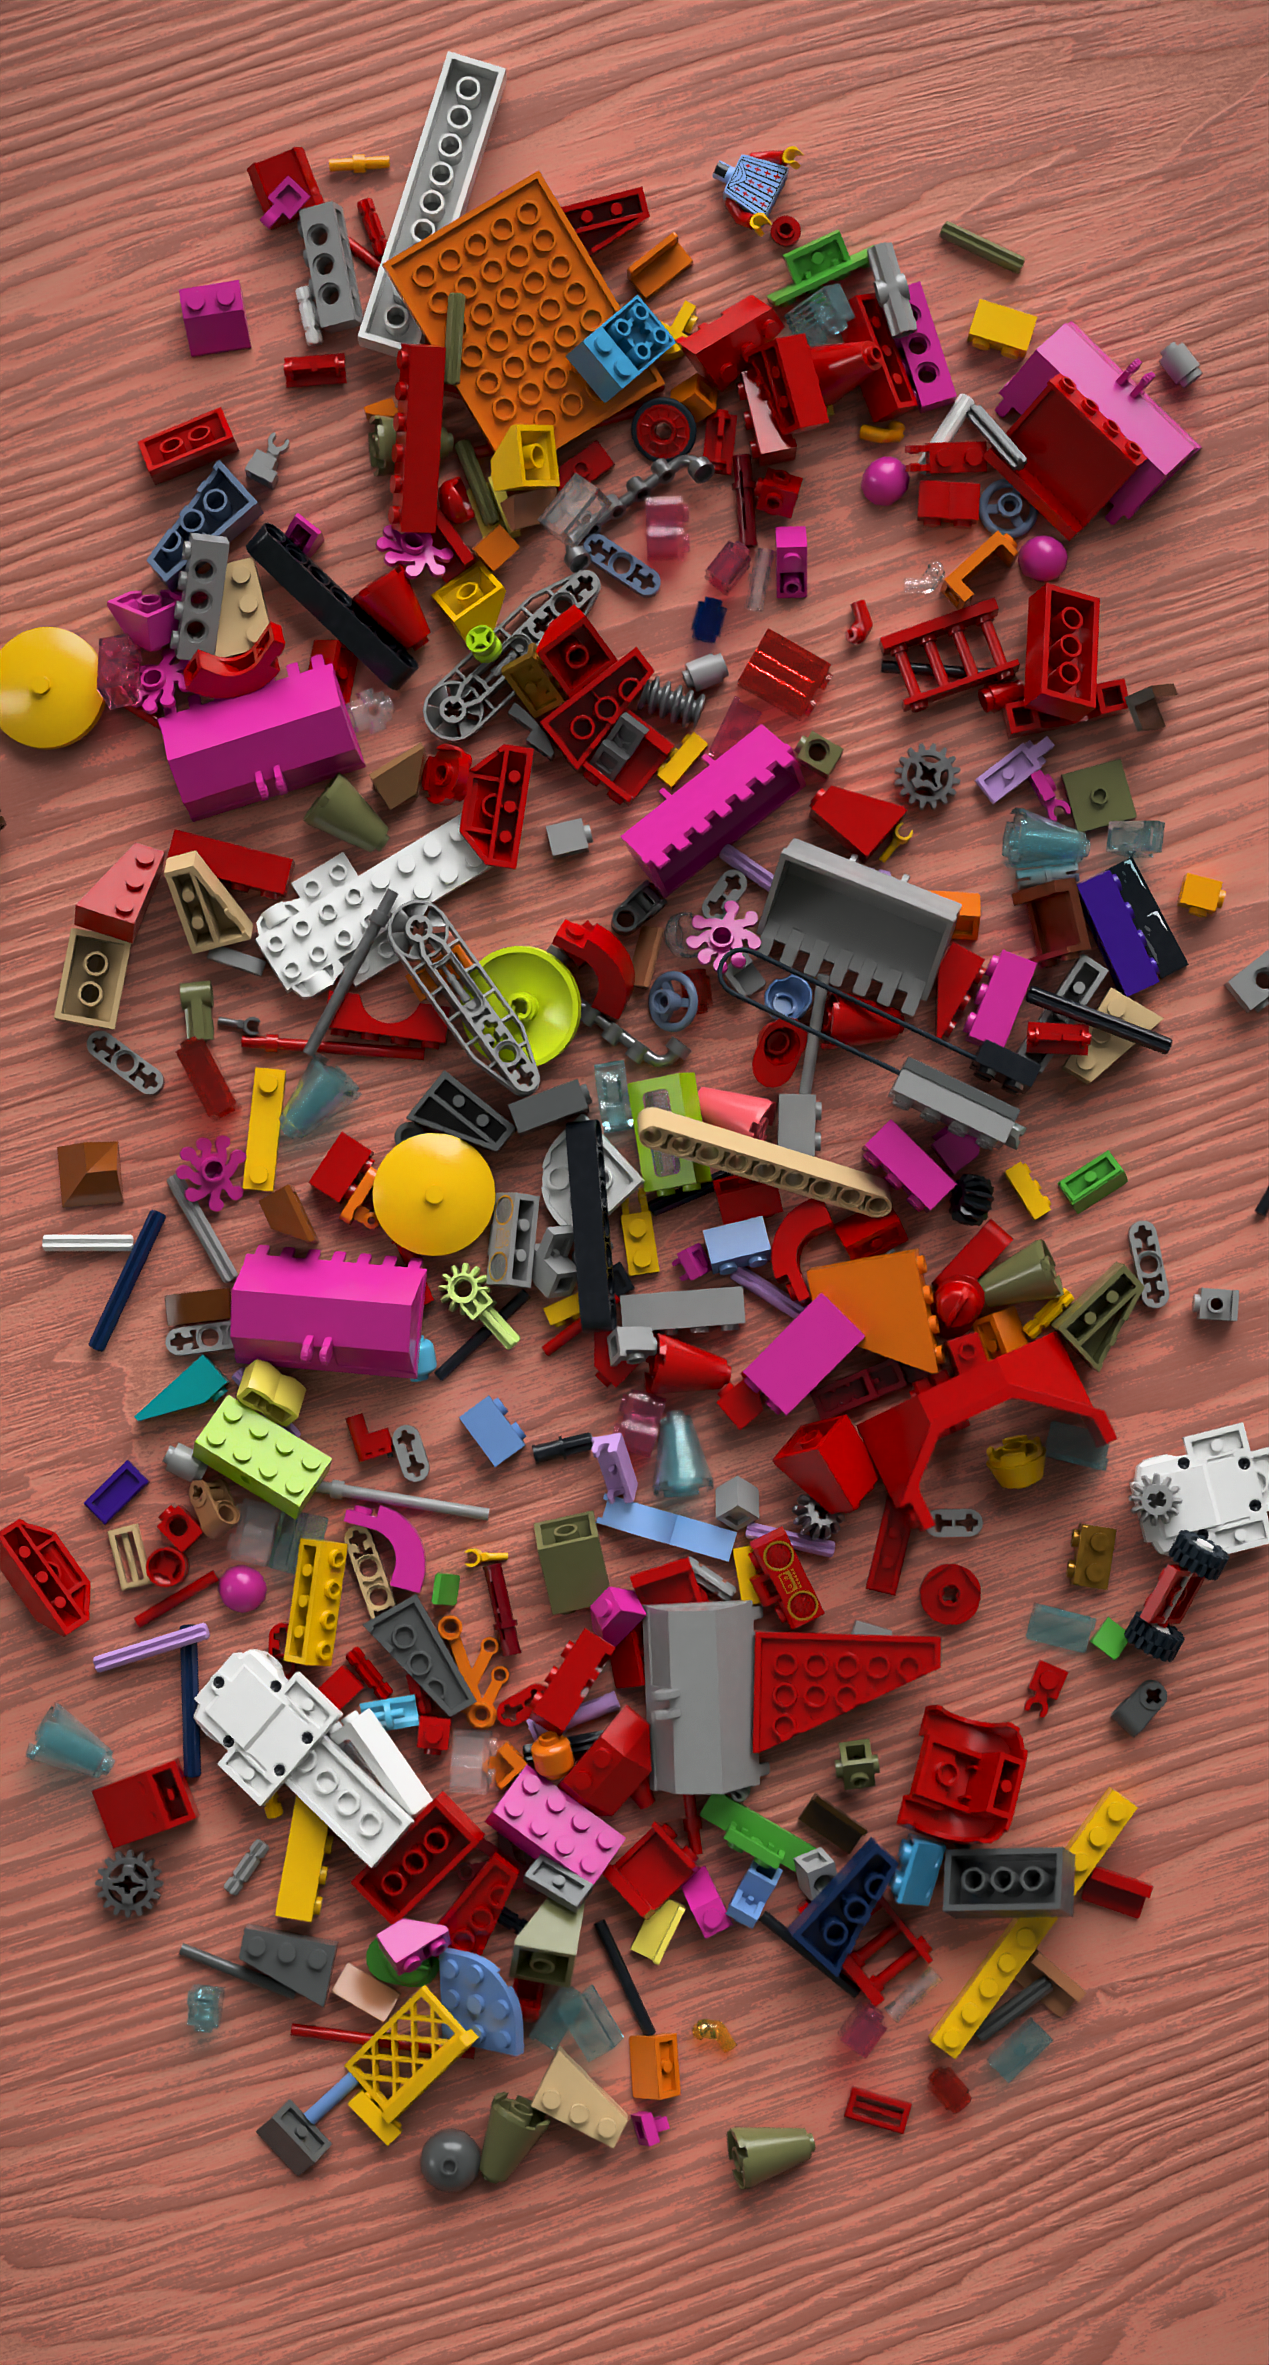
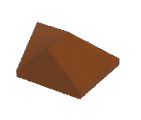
M118 1141L83 1142L57 1147L62 1208L124 1202Z
M292 1185L283 1186L258 1201L271 1229L313 1245L319 1243L299 1196Z

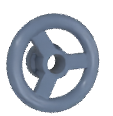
M1006 479L993 482L983 491L979 503V517L984 527L990 533L994 534L999 531L1002 535L1007 533L1012 538L1024 535L1034 526L1039 511L1029 503V516L1023 522L1019 516L1022 509L1021 494ZM1013 488L1012 492L1003 494L997 504H988L990 497L999 489ZM1011 503L1014 506V510L1011 512L1006 511L1004 504ZM1000 514L1005 518H1009L1015 529H1002L996 526L989 518V515Z
M670 971L660 975L655 980L648 998L651 1017L661 1029L668 1032L681 1031L691 1024L698 1008V995L693 982L688 976L681 972ZM671 980L682 983L688 992L689 998H681L678 993H675ZM680 1007L688 1008L686 1015L681 1021L669 1023L674 1011Z

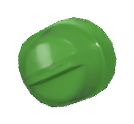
M377 1938L369 1945L366 1953V1963L370 1972L377 1979L386 1983L407 1987H422L430 1983L436 1977L439 1970V1959L431 1956L424 1960L416 1970L410 1973L405 1972L398 1976L379 1948Z

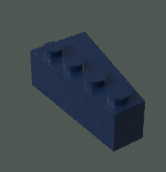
M870 1837L787 1928L791 1936L838 1977L845 1959L854 1948L857 1937L870 1919L873 1908L882 1897L899 1863L875 1839Z

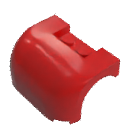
M940 1705L925 1706L918 1736L923 1737V1742L910 1794L903 1795L896 1825L931 1838L956 1844L984 1845L993 1844V1842L997 1841L1004 1832H1008L1011 1826L1027 1763L1028 1749L1024 1748L1023 1738L1019 1733L1020 1728L1010 1722L988 1723L961 1717L949 1712Z

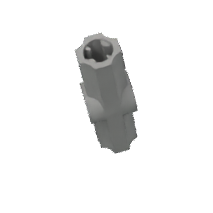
M892 242L874 245L867 249V257L875 279L873 284L880 308L883 307L892 339L909 336L917 332V324L909 302L910 292L905 275L900 272Z

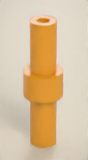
M365 154L353 155V158L329 159L330 172L354 170V173H366L367 169L390 168L389 156L365 157Z

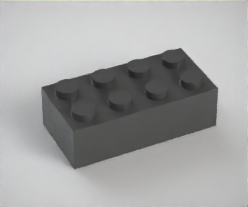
M1064 1847L946 1850L943 1912L955 1919L1073 1917L1075 1854Z

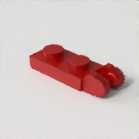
M986 441L925 443V445L905 446V453L919 454L925 452L926 464L910 463L905 465L906 472H926V474L987 472V460L982 457L987 452Z

